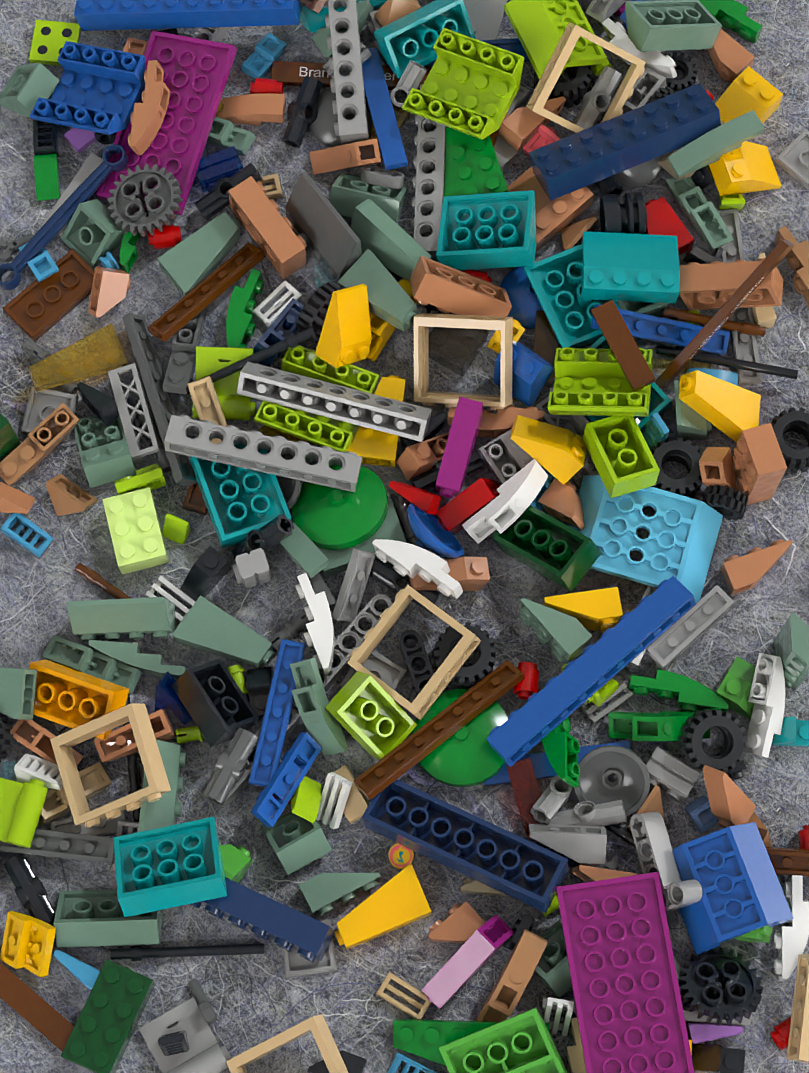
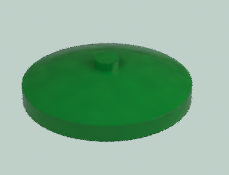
M339 465L330 466L332 470L341 469ZM361 466L355 492L304 482L301 486L300 495L292 507L293 520L295 525L317 547L328 550L347 549L366 541L381 527L388 512V495L381 479L373 471Z
M454 689L441 693L422 719L416 718L415 723L417 726L413 729V733L469 689ZM495 701L419 761V764L429 776L448 786L471 787L488 781L505 764L490 747L486 739L493 728L501 726L508 720L505 711Z

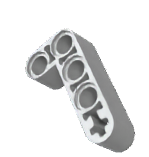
M657 811L633 815L630 820V829L643 874L659 873L665 911L683 908L700 901L703 893L700 883L695 879L681 881L662 815Z

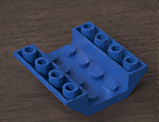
M66 41L57 59L64 72L51 99L39 97L30 114V118L107 135L126 129L130 123L131 112H134V103H139L142 91L145 90L144 55Z
M756 822L729 826L681 844L673 849L681 881L695 879L702 887L703 893L700 901L679 908L696 955L717 948L724 941L769 925V928L794 919Z

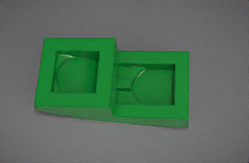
M57 154L34 156L37 201L59 199L61 194Z
M130 231L124 233L120 249V265L126 273L130 272L139 257L135 246L141 236L139 231L136 236H133Z

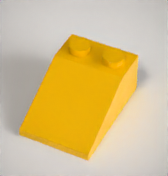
M748 66L730 84L715 105L720 111L721 122L727 123L754 110L763 124L779 108L783 93Z
M744 141L741 147L721 155L718 161L709 164L720 196L779 189L782 186L768 148L764 145Z
M365 284L333 291L315 355L333 367L338 368L366 359L370 351L372 334L367 285Z
M521 415L515 417L510 439L563 485L584 466L587 448L580 435H575L568 429Z
M618 587L544 597L543 601L544 606L575 617L584 628L593 631L601 630V633L615 627L623 616Z

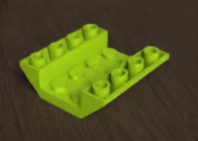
M511 0L503 6L539 79L569 22L595 35L577 0ZM580 36L561 74L566 67L591 65L594 75H600L606 66L612 68L602 47Z
M443 28L433 47L438 55L421 90L411 89L402 109L483 140L499 129L520 88L524 57Z
M303 346L293 349L288 348L282 360V371L374 394L379 379L378 374L351 364L335 368L316 356V351ZM262 401L254 418L255 422L316 445L330 447L334 451L342 453L349 450L359 428V425L267 401Z
M556 348L553 392H550L548 411L551 415L649 416L651 384L633 392L611 349ZM639 348L652 371V349Z

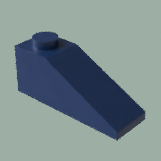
M292 298L254 347L253 354L286 339L285 336L293 332L297 333L296 324L304 305ZM282 351L258 363L271 367Z

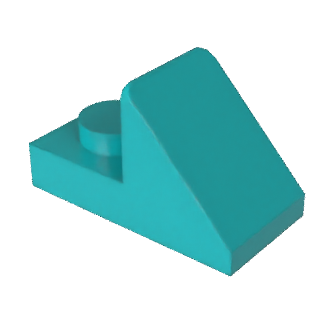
M796 716L784 717L781 734L773 735L771 746L809 747V721L796 720Z

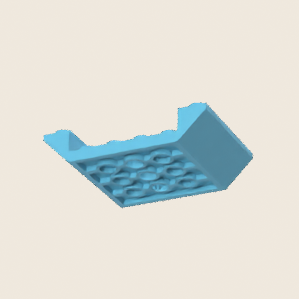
M600 475L584 476L578 496L582 499L585 527L582 531L571 525L569 527L591 538L601 552V555L590 569L655 588L662 581L669 580L674 576L694 595L695 604L699 602L723 515L703 501L651 486L610 498ZM646 506H651L655 509L656 514L652 517H647L643 514L642 509ZM644 528L649 532V537L640 539L636 535V531ZM635 550L642 553L643 559L638 562L633 561L629 553Z

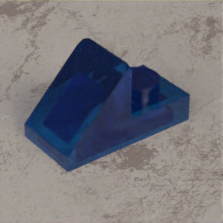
M167 671L156 685L155 712L169 707L173 714L185 725L192 721V718L171 686L176 680Z

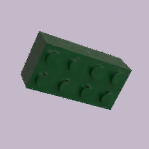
M531 505L501 534L496 531L491 537L502 552L571 592L601 555V552L591 538Z
M106 959L61 1057L94 1073H115L156 985L154 980Z

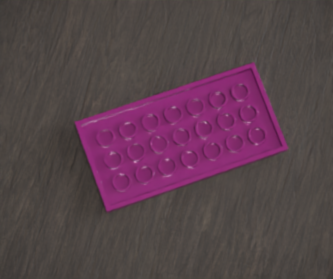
M158 31L151 32L144 53L145 70H147L148 61L157 60L164 70L163 82L171 91L166 115L156 137L142 155H137L128 144V135L132 129L131 120L126 129L117 132L113 144L120 145L128 156V164L121 171H112L100 185L96 193L99 199L107 200V198L113 197L109 190L117 188L114 181L121 182V174L126 177L128 176V169L136 172V165L141 170H144L145 164H148L151 169L157 164L159 169L165 167L168 173L171 172L180 184L179 187L182 190L180 197L183 202L177 203L181 210L174 211L173 213L182 216L237 52L235 45ZM113 154L108 162H118L122 158V154ZM141 183V185H140V186H141V190H142V192H143V194H144V198H145L146 194L144 193L143 188H142V187H143V185H142L143 183Z
M653 872L556 887L586 1073H694L659 873Z

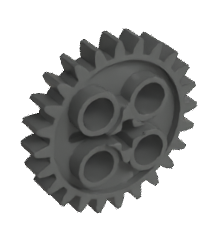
M145 164L144 170H141L136 165V172L128 169V176L126 177L121 174L120 178L122 181H114L117 188L109 190L113 196L107 198L110 203L108 210L111 213V218L125 233L130 231L133 236H136L138 231L142 237L145 236L146 231L154 235V229L156 228L162 232L163 224L170 226L169 218H177L173 213L174 211L181 210L177 203L183 202L180 197L182 190L177 179L171 172L168 173L165 167L159 169L157 164L152 169L148 164ZM141 183H143V184H142V185H143L142 188H143L144 193L146 194L145 198H144V194H143V192H142V190H141V186H140ZM145 203H146V206H147V208H148V210H149V214H150L149 217H147V213H148V212H147L146 207L144 206Z

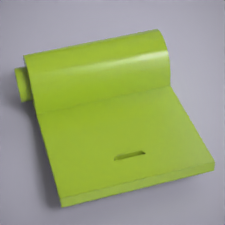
M196 346V380L252 355L254 348ZM240 371L213 383L226 420L251 421V417L256 416V402H252V397L237 394ZM193 402V418H199Z
M0 777L1 842L24 848L31 847L48 789L44 787V782L30 779L29 783H20Z

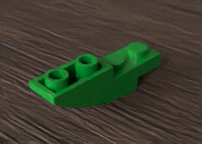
M699 0L724 28L731 29L739 34L742 39L749 40L753 44L757 41L762 25L746 16L748 7L735 0Z
M252 268L244 288L234 287L226 319L228 347L247 348L245 344L248 337L252 338L256 325L251 315L256 306V301L254 300L257 293L261 294L265 281L262 279V273L259 270Z
M657 669L654 678L631 675L628 689L634 691L633 693L636 695L648 696V693L657 694L659 698L666 700L677 697L676 707L682 708L683 712H696V710L703 711L705 709L723 712L728 710L729 704L718 694L683 675Z
M610 711L609 738L632 739V741H678L679 736L683 735V731H680L681 727L687 725L685 720L688 717H694L693 713L695 712L660 711V713ZM711 728L704 733L702 739L710 738Z
M568 716L544 737L542 742L548 760L558 776L571 786L579 787L580 768L578 765V753L580 752L578 740L569 734L571 725Z

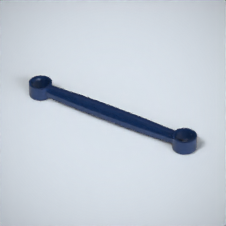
M113 144L106 147L102 154L103 162L55 211L11 263L0 265L1 288L5 290L15 289L20 284V272L28 265L27 262L34 259L71 220L79 203L87 202L112 171L118 172L127 166L128 156L120 145ZM113 154H122V158L118 162H108ZM14 271V276L10 281L1 282V277L4 273Z

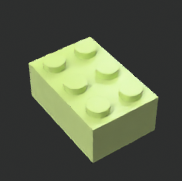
M150 487L102 499L117 564L122 575L169 563Z

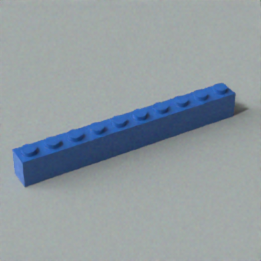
M76 0L74 16L82 31L299 25L301 3L299 0Z
M674 576L669 580L662 581L654 593L642 598L638 603V607L632 612L625 613L615 627L607 629L602 634L601 639L594 645L590 644L587 646L582 655L576 661H570L560 675L552 677L546 683L544 689L539 693L531 695L521 709L514 710L508 716V720L505 723L493 728L489 733V737L486 738L490 747L509 767L514 765L696 605L694 595Z

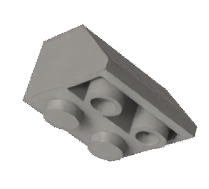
M645 67L643 75L640 79L636 80L633 86L634 91L631 98L626 100L622 107V114L649 103L650 96H655V91L660 92V88L667 87L666 78L649 67ZM626 73L622 76L623 78L621 79V81H620L619 85L617 86V88H616L614 94L612 95V97H611L612 100H613L614 96L616 95V93H617V91H618V89H619V87H620V85H621V83H622V81H623V79H624Z
M512 429L479 448L480 453L501 484H504L533 460L527 452L510 439Z

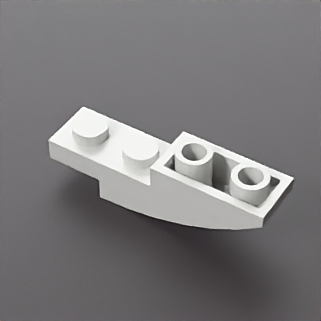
M608 17L602 23L606 35L611 39L609 43L645 61L644 67H649L665 78H675L677 76L674 68L676 64L669 55L664 56L661 51L640 52L628 38V35L625 33L626 30L619 22L614 23ZM616 55L620 60L631 66V62Z
M533 459L497 488L500 495L462 524V526L478 544L495 530L501 534L529 507L543 487L548 474Z
M375 539L372 542L376 551L374 554L384 563L387 561L394 565L393 568L400 575L405 576L407 574L414 579L418 574L428 583L433 581L438 585L437 589L447 597L452 595L458 599L463 593L460 583L448 575L450 568L447 561L436 554L401 541Z
M307 573L297 576L299 584L295 585L300 599L305 598L308 606L304 607L308 620L314 621L306 624L308 632L303 634L308 646H314L316 655H313V657L316 659L318 669L322 668L326 675L330 673L334 655L332 616L325 592L323 591L315 595Z
M759 653L748 702L754 703L747 733L748 742H745V747H747L746 753L768 758L773 735L781 734L785 709V679L781 657Z
M792 875L788 878V882L784 884V895L788 897V905L794 919L785 922L788 923V927L782 926L778 929V933L774 934V948H778V959L774 960V973L778 974V981H785L794 971L798 962V954H803L809 937V902L803 901V876Z

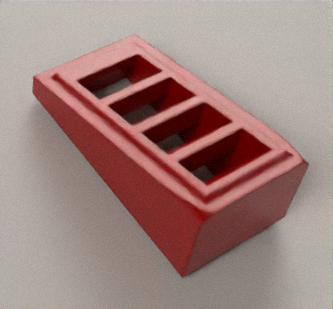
M390 481L389 487L423 512L436 515L442 498L440 495L402 482Z

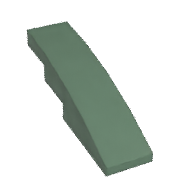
M754 110L690 142L668 156L667 160L679 178L718 161L721 155L741 147L744 141L763 134L765 128Z
M215 117L207 142L245 156L256 137L253 132L234 127L231 121Z
M673 177L666 180L665 185L674 200L712 251L734 240L712 201H707L700 187H696L690 177L676 180Z
M293 523L292 535L279 542L278 546L285 554L287 553L297 566H300L312 578L330 564L329 559Z
M55 635L50 639L42 655L43 658L126 687L129 689L128 694L131 695L142 675V672L136 668L119 663L114 658L102 655L91 648Z
M89 640L88 645L93 651L114 658L119 663L136 668L143 674L177 680L186 671L185 666L164 665L162 655L141 653L138 643Z

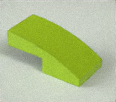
M304 776L291 799L292 813L312 823L315 822L321 801L322 787L320 783Z

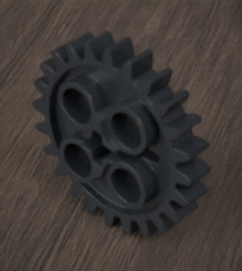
M722 947L719 948L718 953L711 949L708 951V954L703 952L698 954V957L691 954L690 960H685L683 968H681L679 973L680 995L684 996L682 1003H691L689 1012L699 1011L697 1018L700 1019L705 1015L707 1016V1023H710L712 1019H716L718 1026H720L722 1020H726L727 1024L731 1026L733 1019H735L740 1024L743 1016L749 1019L751 1013L756 1012L762 998L763 987L760 986L762 978L756 977L757 968L749 969L750 960L743 963L741 961L742 954L735 958L733 957V950H730L728 954H724Z

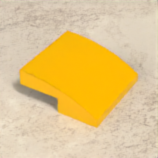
M9 911L7 913L0 960L15 969L24 967L38 977L48 976L56 927L37 918Z

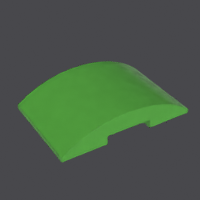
M536 1007L439 1047L449 1073H567L556 1046Z

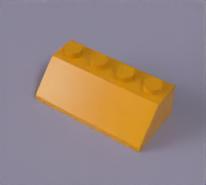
M49 660L30 662L29 669L37 670L33 715L74 729L126 706L129 689ZM112 729L95 737L105 740Z

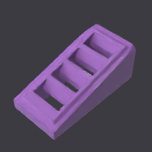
M686 1023L688 1039L692 1040V1044L737 1035L743 1032L742 1026L733 1024L731 1026L728 1024L718 1026L717 1023Z

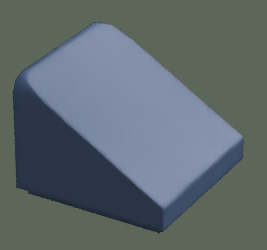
M705 795L700 796L684 808L701 833L719 822L711 813L709 799Z

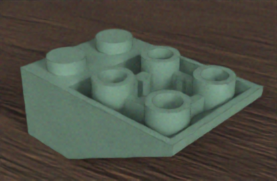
M96 415L79 419L80 421L76 424L74 430L83 469L90 488L136 475L120 415L109 426L104 425Z
M526 598L520 600L519 619L526 627L531 626L536 632L534 634L542 645L547 644L552 650L551 655L558 663L568 664L570 661L577 659L584 649L590 645L592 635L575 617Z

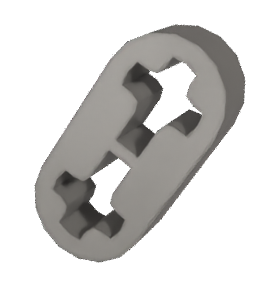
M366 165L362 167L360 179L369 184L400 189L403 187L404 174L394 170L385 171V168Z

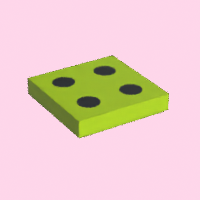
M36 19L29 57L30 63L61 66L57 59L65 42L79 43L81 34L79 24Z

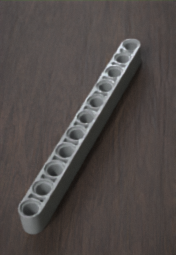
M380 594L373 597L334 642L333 658L340 660L339 666L331 668L330 673L326 675L322 668L319 669L320 676L324 679L325 693L349 666L347 662L350 660L349 656L352 651L360 647L364 642V637L368 631L361 630L359 628L360 624L369 622L372 624L371 628H374L380 621L379 618L382 614L377 612L375 607L378 604H385L388 608L391 607L392 602L388 596ZM348 640L356 642V646L353 649H346L343 647V644ZM295 700L291 711L292 720L288 724L285 739L302 721ZM260 727L259 730L254 734V735L257 736L258 738H259V735H260L261 727ZM257 744L252 751H256ZM246 761L247 767L242 778L235 782L224 804H217L211 800L213 805L223 808L233 801L249 782L253 762Z

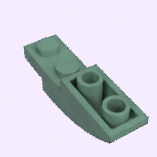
M315 657L291 663L290 667L296 684V689L291 691L309 734L322 747L321 751L325 756L348 751L341 724L325 708L328 700Z

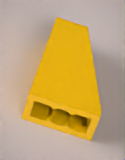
M698 370L680 376L679 399L736 443L743 430L759 426L761 395Z
M395 375L382 377L374 394L404 402L406 379ZM359 426L348 451L361 456V464L396 468L400 437Z
M412 864L405 867L336 923L339 930L334 931L340 946L345 944L347 950L431 915V909Z

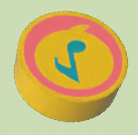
M397 843L389 850L388 858L394 868L404 869L412 864L414 854L411 849Z

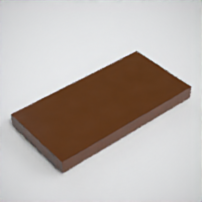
M73 249L55 263L59 271L41 282L36 279L2 308L7 316L34 342L91 294L94 270Z

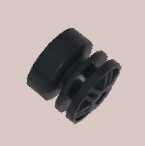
M634 192L633 203L630 193H625L623 204H620L617 194L600 196L601 232L634 234L635 231V234H645L647 210L641 192Z

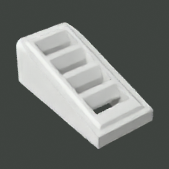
M25 754L14 767L17 782L29 783L30 779L44 782V787L57 790L63 788L57 764L31 754Z

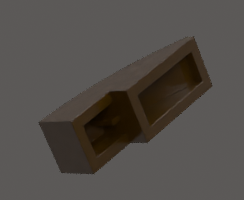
M536 311L534 353L555 367L554 361L558 340L544 311ZM555 369L551 373L547 382H555Z

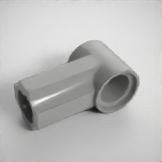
M410 60L399 82L391 92V101L395 106L402 107L405 102L398 99V90L406 91L408 96L412 88L418 89L428 71L424 66Z
M558 775L554 776L548 788L531 808L530 813L533 815L534 820L540 824H549L559 809L566 804L573 786L563 781Z

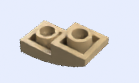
M344 765L334 773L353 782L343 812L347 820L352 824L362 818L369 803L365 795L355 786V779L350 769ZM342 783L338 792V796L340 795L342 789Z

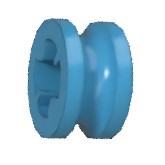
M106 252L105 257L98 258L104 268L120 269L119 264L110 252Z

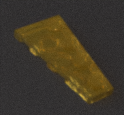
M111 323L30 366L29 373L37 392L127 366V360Z

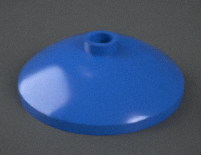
M526 266L515 267L508 272L500 284V287L506 290L512 305L507 317H513L525 329H535L536 311H543L535 292L530 290L532 286L523 269Z
M412 503L407 507L410 528L417 538L416 543L419 547L426 550L429 549L439 556L452 559L464 555L465 552L459 540L452 532L445 531L441 527L436 516L423 512Z

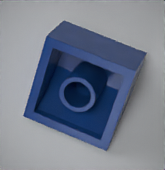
M513 341L512 396L526 406L531 407L555 367L516 341ZM501 351L495 359L493 382L500 386Z

